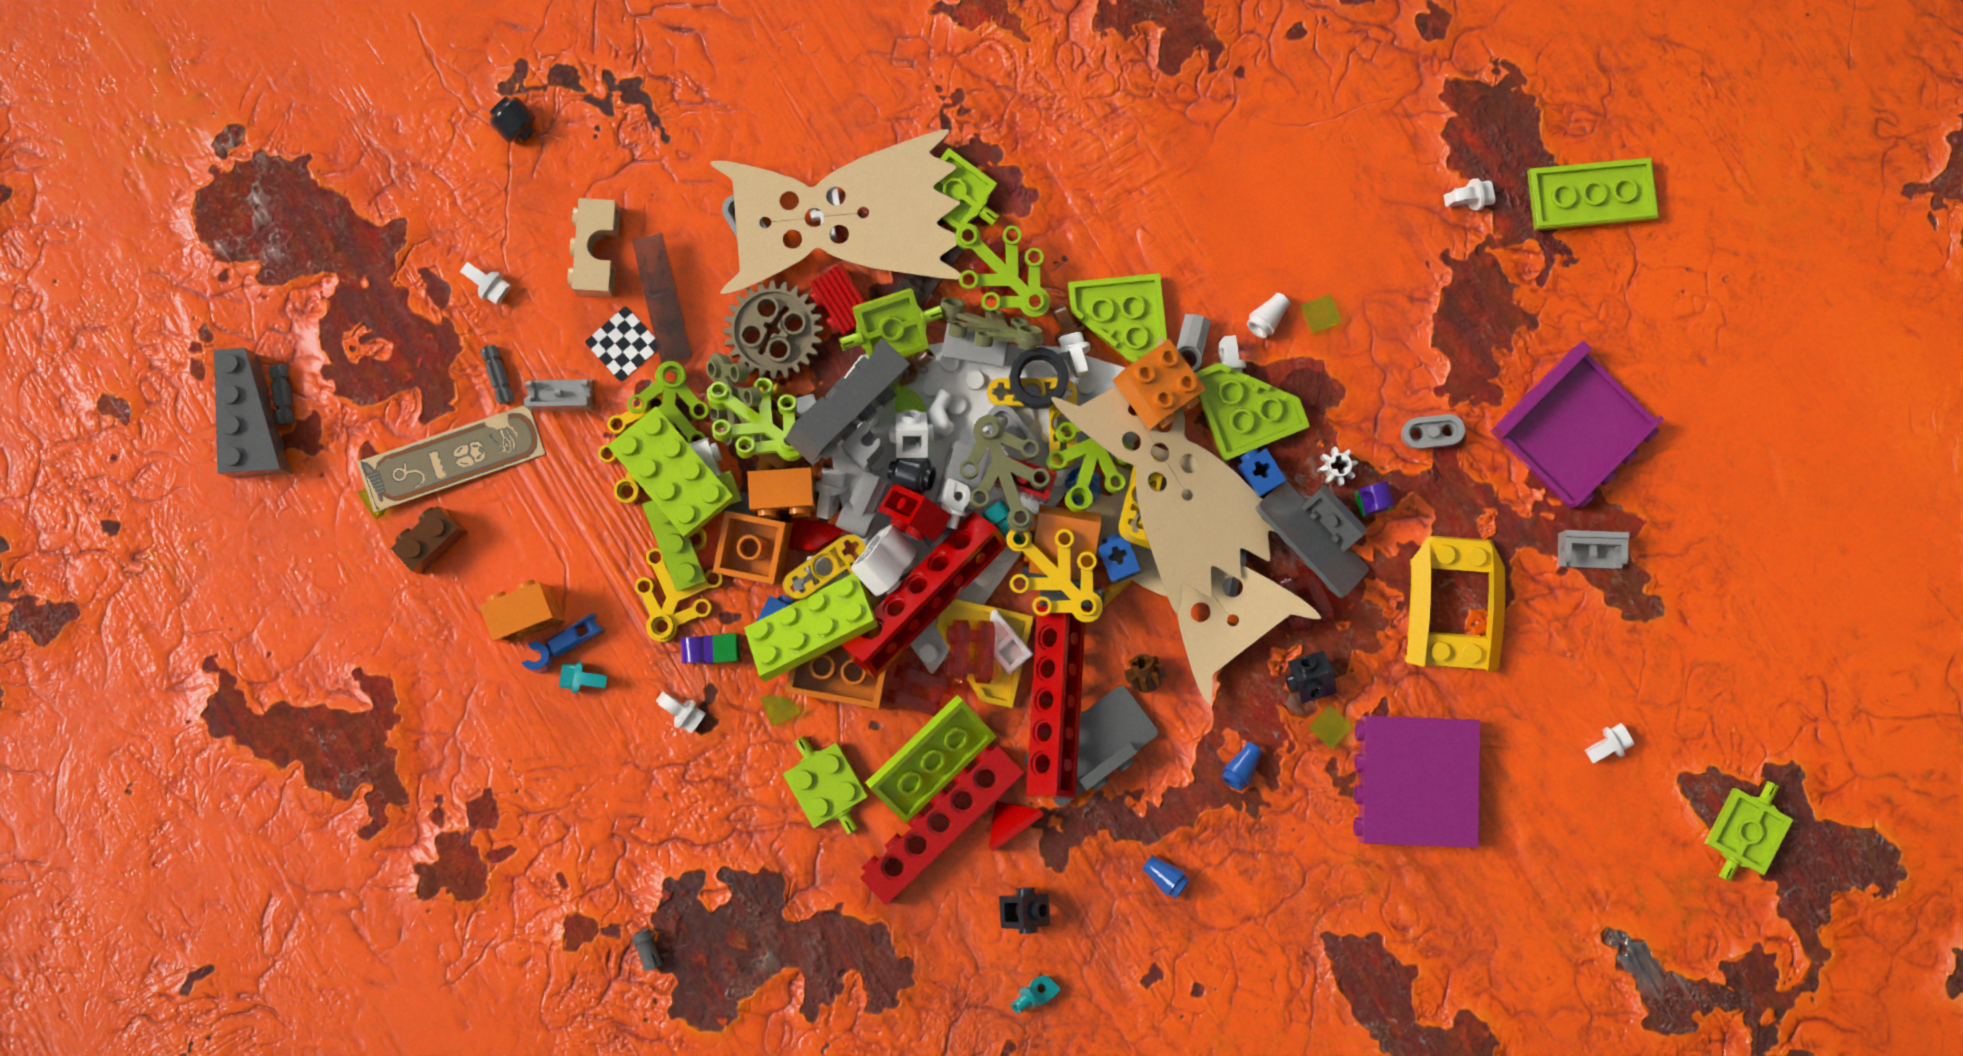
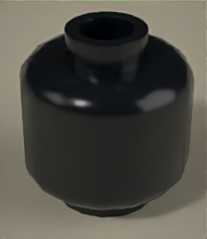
M505 96L489 112L492 115L490 125L506 142H514L517 139L524 142L535 131L532 125L535 122L536 116L518 97L509 99Z
M897 458L896 461L892 460L890 462L887 477L891 479L893 486L900 485L923 495L926 491H930L934 485L936 468L932 466L929 458Z

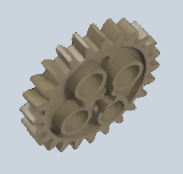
M771 280L769 289H765L763 284L759 282L758 292L755 293L751 288L747 287L749 297L745 299L737 295L736 297L740 303L739 307L729 306L730 310L734 313V317L726 316L724 318L731 327L723 329V333L727 336H732V338L724 343L726 347H735L729 355L732 359L741 357L738 363L743 362L749 365L748 374L750 376L759 370V378H765L767 373H770L773 381H777L778 373H783L786 380H788L789 370L792 369L800 375L799 365L801 363L808 367L811 366L807 359L808 355L818 356L813 346L823 344L822 340L816 337V335L824 333V329L821 326L815 325L822 321L821 314L812 315L818 308L816 303L806 305L810 299L809 295L806 293L799 298V287L795 286L789 292L787 282H783L780 289H777L774 280ZM766 304H772L776 307L774 314L769 317L760 315L761 308ZM787 307L788 312L779 321L783 308ZM798 318L802 320V327L798 331L792 332L787 329V324L791 319ZM778 323L779 335L773 333L770 337L767 329L769 327L774 329ZM752 330L759 331L761 336L756 343L749 344L745 342V336L748 332ZM768 339H769V342H768L767 347H766V351L764 352L763 355H760V354H759L760 349L763 348V346L766 344V342H767ZM777 345H784L788 349L787 354L782 358H774L772 356V350Z

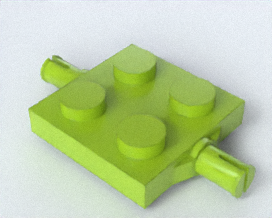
M948 148L940 159L955 165L956 169L934 186V189L959 201L960 205L940 220L957 231L961 225L969 224L980 216L993 227L999 220L1000 215L986 207L988 198L997 188V183Z
M913 289L902 290L853 306L852 309L857 323L856 333L839 338L843 351L861 345L865 350L867 359H869L875 349L874 346L883 338L902 357L925 349H930L926 337V323L942 319V310L940 306L922 311L917 305Z
M806 735L794 741L803 759L800 760L797 766L783 773V776L812 827L816 828L828 820L838 818L846 834L858 829L849 811L852 810L855 804L867 798L869 794L839 742L832 744L824 750L814 751Z
M1767 781L1760 797H1753L1737 788H1732L1704 844L1720 852L1727 859L1720 874H1718L1720 878L1731 882L1738 866L1747 867L1760 875H1765L1793 819L1779 812L1771 804L1778 789H1780L1779 786Z

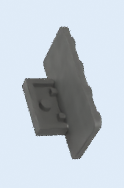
M1285 481L1271 491L1256 506V511L1261 518L1278 533L1285 544L1297 553L1306 566L1312 569L1337 597L1344 598L1368 573V566L1350 548L1368 529L1326 485L1305 501Z
M1125 686L1116 687L1080 714L1076 796L1091 787L1094 791L1103 787L1110 781L1107 777L1108 774L1116 768L1121 773L1135 762L1132 756L1138 753L1137 751L1158 734L1157 728ZM1029 753L1025 756V762L1027 765ZM1072 799L1053 800L1058 806H1064Z

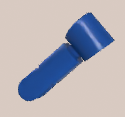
M589 614L567 629L547 639V645L540 642L528 643L533 651L541 653V658L537 662L526 660L522 662L523 666L534 673H545L554 663L553 655L558 658L579 645L601 635L605 629L597 623V614ZM585 626L589 633L581 637L578 629Z

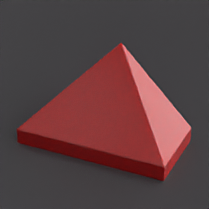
M790 518L789 523H793L788 549L817 554L840 537L851 535V533L836 527L834 524ZM845 541V549L842 550V553L847 555L849 543Z
M996 801L989 841L991 851L993 852L1044 816L1041 809Z

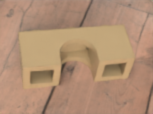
M578 198V208H573L572 223L573 226H576L575 238L572 237L570 240V255L574 256L573 268L568 269L567 281L568 286H571V289L578 296L614 297L616 267L611 261L595 259L593 248L602 238H618L621 208L615 200Z

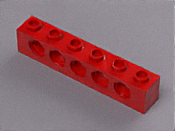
M973 511L958 525L957 529H954L901 582L896 590L890 593L873 610L878 627L841 644L851 660L876 679L1008 546L998 528Z
M1048 606L1037 607L1039 612H1045L1048 609ZM1048 613L1045 616L1037 615L1035 622L1036 634L1033 654L1034 669L1026 796L1076 799L1085 622L1077 620L1072 613Z
M988 745L976 757L979 763L971 771L965 767L953 779L957 784L948 793L942 789L930 801L934 806L925 815L919 811L907 823L911 829L902 837L898 833L895 834L884 845L888 851L881 858L878 859L874 855L861 867L865 873L860 879L885 905L892 901L1024 773L998 745L994 749ZM983 769H989L995 775L994 784L987 788L980 786L977 782V774ZM960 791H966L972 797V804L967 809H959L954 803V796ZM942 813L948 817L949 827L946 830L937 831L932 827L931 819L935 814ZM919 835L925 839L926 849L923 852L914 853L910 850L908 842L912 836ZM893 857L900 859L903 863V871L898 875L890 874L886 870V861Z

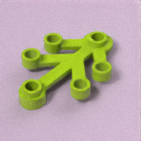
M972 224L961 225L955 234L956 244L964 250L972 249L996 274H976L972 270H966L959 277L960 286L966 290H971L974 287L1010 286L1019 296L999 297L994 292H988L982 297V307L989 312L995 311L997 308H1020L1029 317L1042 316L1050 305L1048 293L1040 287V264L1044 259L1043 252L1038 248H1030L1025 253L1024 260L1028 265L1027 286L1018 277V242L1021 239V231L1018 227L1008 226L1003 231L1002 239L1005 243L1006 255L1005 264L980 240V232L976 226ZM967 230L971 231L974 239L972 241H965L962 238V233ZM1013 230L1017 233L1018 237L1015 241L1007 239L1006 233ZM1031 252H1036L1040 257L1039 262H1030L1028 255ZM967 274L974 277V284L970 286L963 283V277ZM989 296L994 297L997 301L996 306L988 307L985 304V299ZM1031 296H1037L1040 299L1038 307H1032L1029 304Z
M675 361L662 363L655 372L656 381L640 394L632 395L627 401L628 410L633 414H640L646 409L647 402L663 391L662 405L658 409L673 426L675 424L686 437V442L688 444L692 443V436H698L700 439L706 438L702 432L697 431L675 405L677 393L689 406V415L693 420L700 421L709 412L707 404L699 401L685 384V369ZM666 372H672L675 375L674 382H668L665 379ZM633 399H639L642 402L641 409H634L631 402ZM694 406H701L704 414L697 416L693 410Z
M759 378L754 383V387H768L767 390L761 391L762 401L759 405V414L734 397L730 386L723 382H715L707 389V400L711 408L715 410L728 408L748 422L730 424L727 420L719 419L712 424L713 437L718 441L740 437L735 444L738 456L750 458L758 454L778 453L780 457L787 461H795L802 457L792 446L786 445L788 442L785 440L792 425L795 423L794 413L797 411V402L794 396L785 394L778 399V410L783 415L782 431L773 424L771 396L773 395V384L770 379ZM717 392H724L723 394H720V395H716V394H715V393H717ZM791 403L792 406L785 408L783 404ZM719 428L727 429L723 433L717 432ZM766 435L772 440L754 442L748 436ZM743 445H749V446H751V447H750L749 449H747V450H742V449H741V447H742Z
M1064 422L1056 429L1055 435L1058 441L1069 443L1076 436V433L1082 430L1072 422ZM1061 429H1068L1071 434L1070 437L1063 436ZM1123 437L1122 443L1124 447L1128 450L1134 451L1131 446L1127 445ZM1091 438L1063 451L1055 450L1046 460L1050 470L1060 471L1068 462L1085 455L1076 485L1065 495L1066 506L1073 512H1082L1092 503L1093 496L1088 487L1097 461L1106 477L1104 485L1108 492L1118 493L1125 486V478L1122 474L1118 473L1108 451ZM1113 455L1115 462L1119 465L1128 464ZM1052 457H1059L1061 459V465H1055L1052 461ZM1111 478L1119 481V487L1111 485ZM1072 497H1080L1082 501L1081 505H1076L1073 502Z

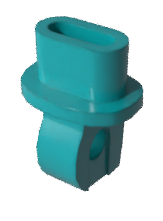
M1000 500L985 510L982 516L996 526L1006 539L1010 531L1007 524L1010 510ZM1019 533L1013 536V541L1017 545L1024 543Z
M578 661L576 665L563 663L559 688L570 689L572 694H578L580 685L606 688L608 676L583 672V662Z
M1038 976L1030 981L1027 988L1022 987L1019 989V997L1011 1002L1010 1006L1016 1014H1019L1026 1008L1034 1009L1043 1005L1061 989L1048 976ZM1038 985L1043 986V993L1037 990Z

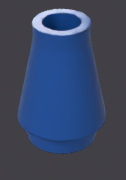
M1247 742L1244 748L1223 768L1222 780L1231 787L1243 791L1245 786H1250L1263 751L1256 745Z
M1154 855L1149 858L1142 868L1167 897L1170 895L1174 899H1177L1190 881V878L1185 875L1186 871L1162 861Z

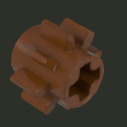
M1140 654L1129 661L1130 669L1125 670L1124 673L1127 683H1131L1133 691L1138 689L1140 692L1149 693L1156 690L1158 686H1161L1159 678L1165 676L1163 664H1159L1157 656L1151 657L1148 654Z

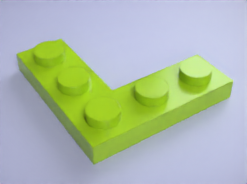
M729 470L716 475L735 498L731 504L741 501L742 496L732 471ZM653 500L644 502L642 504L676 591L706 581V575L691 538L689 537L686 540Z

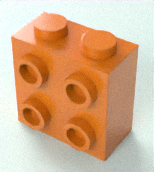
M1170 339L1122 370L1112 380L1149 431L1158 424L1163 429L1178 418L1175 413L1181 408L1185 413L1201 402L1198 396L1206 390Z
M1039 504L1038 513H1032L1033 522L1029 529V532L1034 533L1033 544L1058 568V546L1054 541L1055 535L1062 529L1071 531L1074 536V542L1070 546L1071 579L1081 580V569L1077 565V558L1083 552H1091L1096 556L1101 527V514L1086 511L1073 512L1067 508ZM1062 533L1058 536V541L1062 545H1067L1070 542V537L1068 534ZM1024 555V561L1029 562V573L1045 575ZM1086 555L1081 558V564L1084 567L1092 565L1093 561L1090 556Z

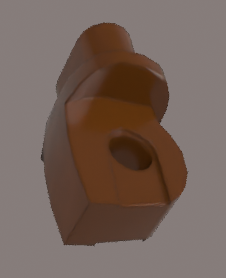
M1060 303L1050 308L1060 329L1055 335L1056 342L1061 336L1075 332H1081L1084 341L1087 342L1082 331L1085 329V326L1073 324L1065 305Z
M925 349L919 355L914 353L904 357L910 363L907 368L909 376L905 377L903 375L898 385L912 384L918 379L920 373L925 374L928 372L927 365L936 359L934 353L930 349Z

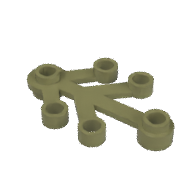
M953 297L941 299L942 319L950 322L948 334L952 337L965 338L968 331L975 332L974 344L980 347H991L993 341H1007L1018 343L1017 346L1021 349L1034 350L1036 346L1043 344L1042 329L1029 325V320L1025 318H1012L1010 327H1008L1002 310L986 311L985 318L964 311L965 301ZM960 319L968 321L970 323L960 321Z
M721 353L711 354L706 364V371L714 383L723 382L729 385L732 395L741 402H744L747 407L760 405L762 395L758 387L743 388L734 386L732 381L742 382L748 379L746 364L743 362L733 364L728 355ZM717 392V393H715V394H716V395H720V394H723L724 392ZM709 407V415L712 421L726 420L728 417L730 424H738L739 416L728 408L715 410ZM739 417L741 423H748ZM766 435L748 436L754 442L772 440ZM740 437L729 438L723 442L726 446L735 445Z
M993 415L982 416L974 424L973 435L976 443L968 459L963 460L960 464V474L967 480L974 479L979 473L978 464L987 448L989 449L992 461L979 487L971 492L970 503L976 509L985 508L989 503V494L999 477L1010 509L1007 517L1008 527L1015 533H1025L1032 526L1033 515L1028 508L1022 506L1011 473L1031 482V485L1036 489L1047 487L1050 475L1043 468L1034 470L1005 456L1001 444L1019 451L1026 460H1033L1037 457L1039 445L1033 439L1022 440L1006 432L1003 422L998 417ZM990 425L994 427L995 432L991 435L985 434L983 431L985 426ZM1026 445H1032L1035 448V452L1027 454L1023 448ZM968 464L973 465L975 472L972 474L965 473L963 470L964 466ZM1042 474L1045 476L1046 481L1039 484L1035 482L1034 476ZM976 494H983L986 500L983 503H976L974 496ZM1022 513L1026 516V521L1018 523L1015 521L1014 516Z

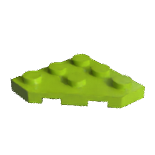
M1160 273L1068 282L1071 315L1131 364L1155 349L1159 337L1164 342L1167 340Z
M1216 363L1194 372L1206 388L1198 398L1201 401V407L1222 461L1229 460L1310 427L1300 398L1221 363Z

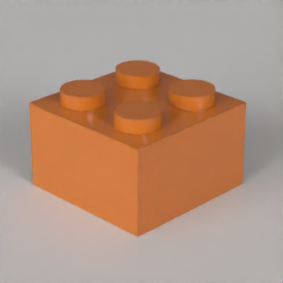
M811 467L747 471L749 509L756 516L778 520L780 519V514L792 515V518L799 519L811 517V512H817L816 475Z
M724 511L713 573L781 585L793 523Z
M534 579L518 584L516 586L517 591L506 594L505 591L492 594L487 597L488 602L479 605L492 641L505 644L565 621L553 587L541 582L535 583Z

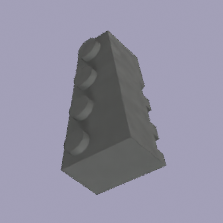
M883 338L874 346L875 349L869 359L863 356L855 364V368L848 374L846 379L841 377L829 390L825 398L821 397L792 425L785 440L812 465L822 457L825 460L831 457L839 447L837 443L841 440L845 442L861 422L865 420L869 423L878 412L876 409L880 405L885 408L896 397L897 394L894 390L910 363Z
M246 348L214 350L217 473L230 478L292 474L290 464L287 463L285 457L284 443L282 437L279 436L275 422L274 408L271 407L267 394L269 391L258 354Z

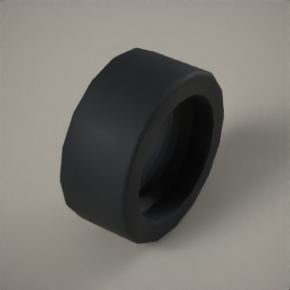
M1038 347L1034 350H1026L1012 364L1009 374L1010 389L1015 398L1026 407L1033 409L1049 408L1054 405L1051 397L1061 399L1066 392L1069 382L1068 367L1063 358L1051 349ZM1036 360L1046 361L1051 364L1056 370L1058 378L1054 390L1045 396L1039 397L1030 395L1025 391L1020 378L1023 368L1028 363Z

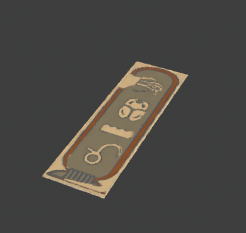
M523 405L357 461L373 511L377 512L544 455L545 451L531 411Z

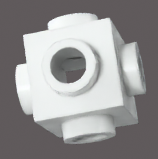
M917 410L895 412V424H889V443H895L896 458H928V443H933L934 431L933 424H927L926 412H919Z

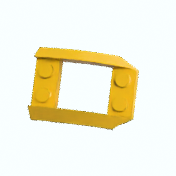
M1428 535L1421 544L1419 551L1410 559L1411 593L1407 633L1408 645L1405 662L1421 667L1435 665L1485 669L1487 672L1499 669L1505 616V566L1493 542L1485 539ZM1431 568L1488 572L1489 595L1486 636L1429 632Z

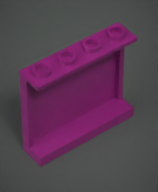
M1584 340L1576 344L1490 430L1568 509L1578 505L1581 508L1586 506L1595 497L1592 491L1600 483L1603 486L1609 483L1617 474L1614 469L1621 462L1627 464L1639 452L1636 447L1643 440L1647 443L1654 438L1660 431L1657 426L1664 420L1662 416L1654 418L1588 354L1592 348Z
M1360 716V722L1355 724V740L1360 741V754H1355L1354 759L1355 772L1359 773V785L1354 787V803L1359 804V817H1354L1353 833L1354 836H1358V842L1365 844L1478 848L1480 720Z

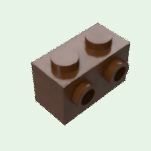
M439 506L426 509L418 518L420 522L411 530L408 528L402 531L395 539L396 544L390 548L412 572L422 574L467 533L447 509Z

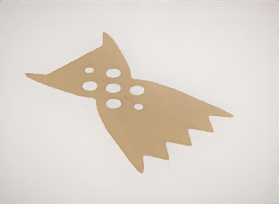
M943 129L863 156L832 172L814 187H808L794 178L745 164L720 160L710 162L714 168L733 181L740 268L738 274L724 286L720 293H733L759 283L801 261L816 248H821L828 254L845 261L874 269L935 278L959 279L961 274L940 260L944 253L957 245L955 234L937 225V222L960 205V202L934 189V186L953 172L956 166L930 154V151L944 139L949 130ZM833 187L843 189L846 195L844 202L837 206L831 205L826 198L828 190ZM788 191L796 193L799 198L797 207L792 210H786L780 205L781 195ZM866 207L869 210L868 217L860 218L857 214L858 209ZM813 208L821 210L824 215L822 224L817 227L807 225L804 219L806 212ZM761 218H770L771 225L768 228H762L759 224ZM837 225H843L849 231L847 241L841 244L834 243L830 239V231ZM796 230L801 234L802 242L800 246L792 249L784 245L783 236L787 231Z
M1161 337L1158 339L1157 346L1164 342ZM1117 386L1081 406L1051 397L1055 406L1075 426L1115 457L1132 464L1136 468V492L1143 527L1165 592L1175 613L1178 614L1180 609L1182 584L1189 585L1209 598L1212 597V566L1237 579H1241L1240 549L1243 548L1266 561H1270L1268 532L1276 531L1256 511V506L1263 499L1258 497L1256 492L1220 459L1185 438V417L1182 408L1175 413L1178 418L1172 422L1173 426L1170 431L1161 432L1156 427L1149 431L1138 415L1132 416L1128 412L1130 404ZM1134 432L1140 437L1141 445L1137 450L1131 451L1124 447L1122 438L1125 433ZM1162 443L1168 447L1169 458L1166 461L1159 462L1152 457L1151 448L1154 444ZM1185 454L1193 455L1198 462L1197 470L1192 473L1183 471L1180 467V458ZM1152 473H1161L1166 478L1167 485L1164 490L1154 491L1148 484V478ZM1184 489H1189L1192 492L1193 497L1191 500L1187 501L1182 498L1181 493Z
M1152 446L1151 454L1158 457L1161 462L1169 458L1168 450ZM1185 454L1180 458V467L1183 471L1192 473L1197 470L1198 462L1193 455ZM1116 465L1118 473L1122 474L1125 478L1124 488L1118 493H1112L1111 497L1100 494L1098 499L1084 510L1101 514V527L1097 547L1103 545L1102 539L1116 533L1120 535L1119 521L1132 471ZM1164 476L1162 477L1159 491L1164 490L1167 485ZM1111 478L1112 486L1119 487V481ZM1184 489L1181 493L1184 500L1189 501L1193 497L1189 489ZM1135 492L1134 499L1138 503L1137 492ZM1137 513L1135 519L1130 523L1133 527L1132 531L1135 533L1140 529L1136 527L1139 515ZM1130 542L1142 573L1129 579L1155 593L1167 596L1151 549ZM1097 548L1096 555L1102 558ZM1119 550L1113 551L1114 557L1110 561L1116 560L1118 565L1124 563L1123 557L1127 554H1121ZM1214 566L1211 567V598L1189 585L1182 584L1178 622L1189 663L1203 698L1211 704L1213 674L1282 620L1289 615L1321 619L1317 611L1292 592L1244 566H1241V579H1239L1243 584V590L1236 597L1226 595L1223 590L1224 582L1233 576ZM1196 603H1206L1210 608V617L1204 622H1197L1191 616V608ZM1234 614L1238 616L1239 623L1236 626H1230L1227 623L1229 615Z

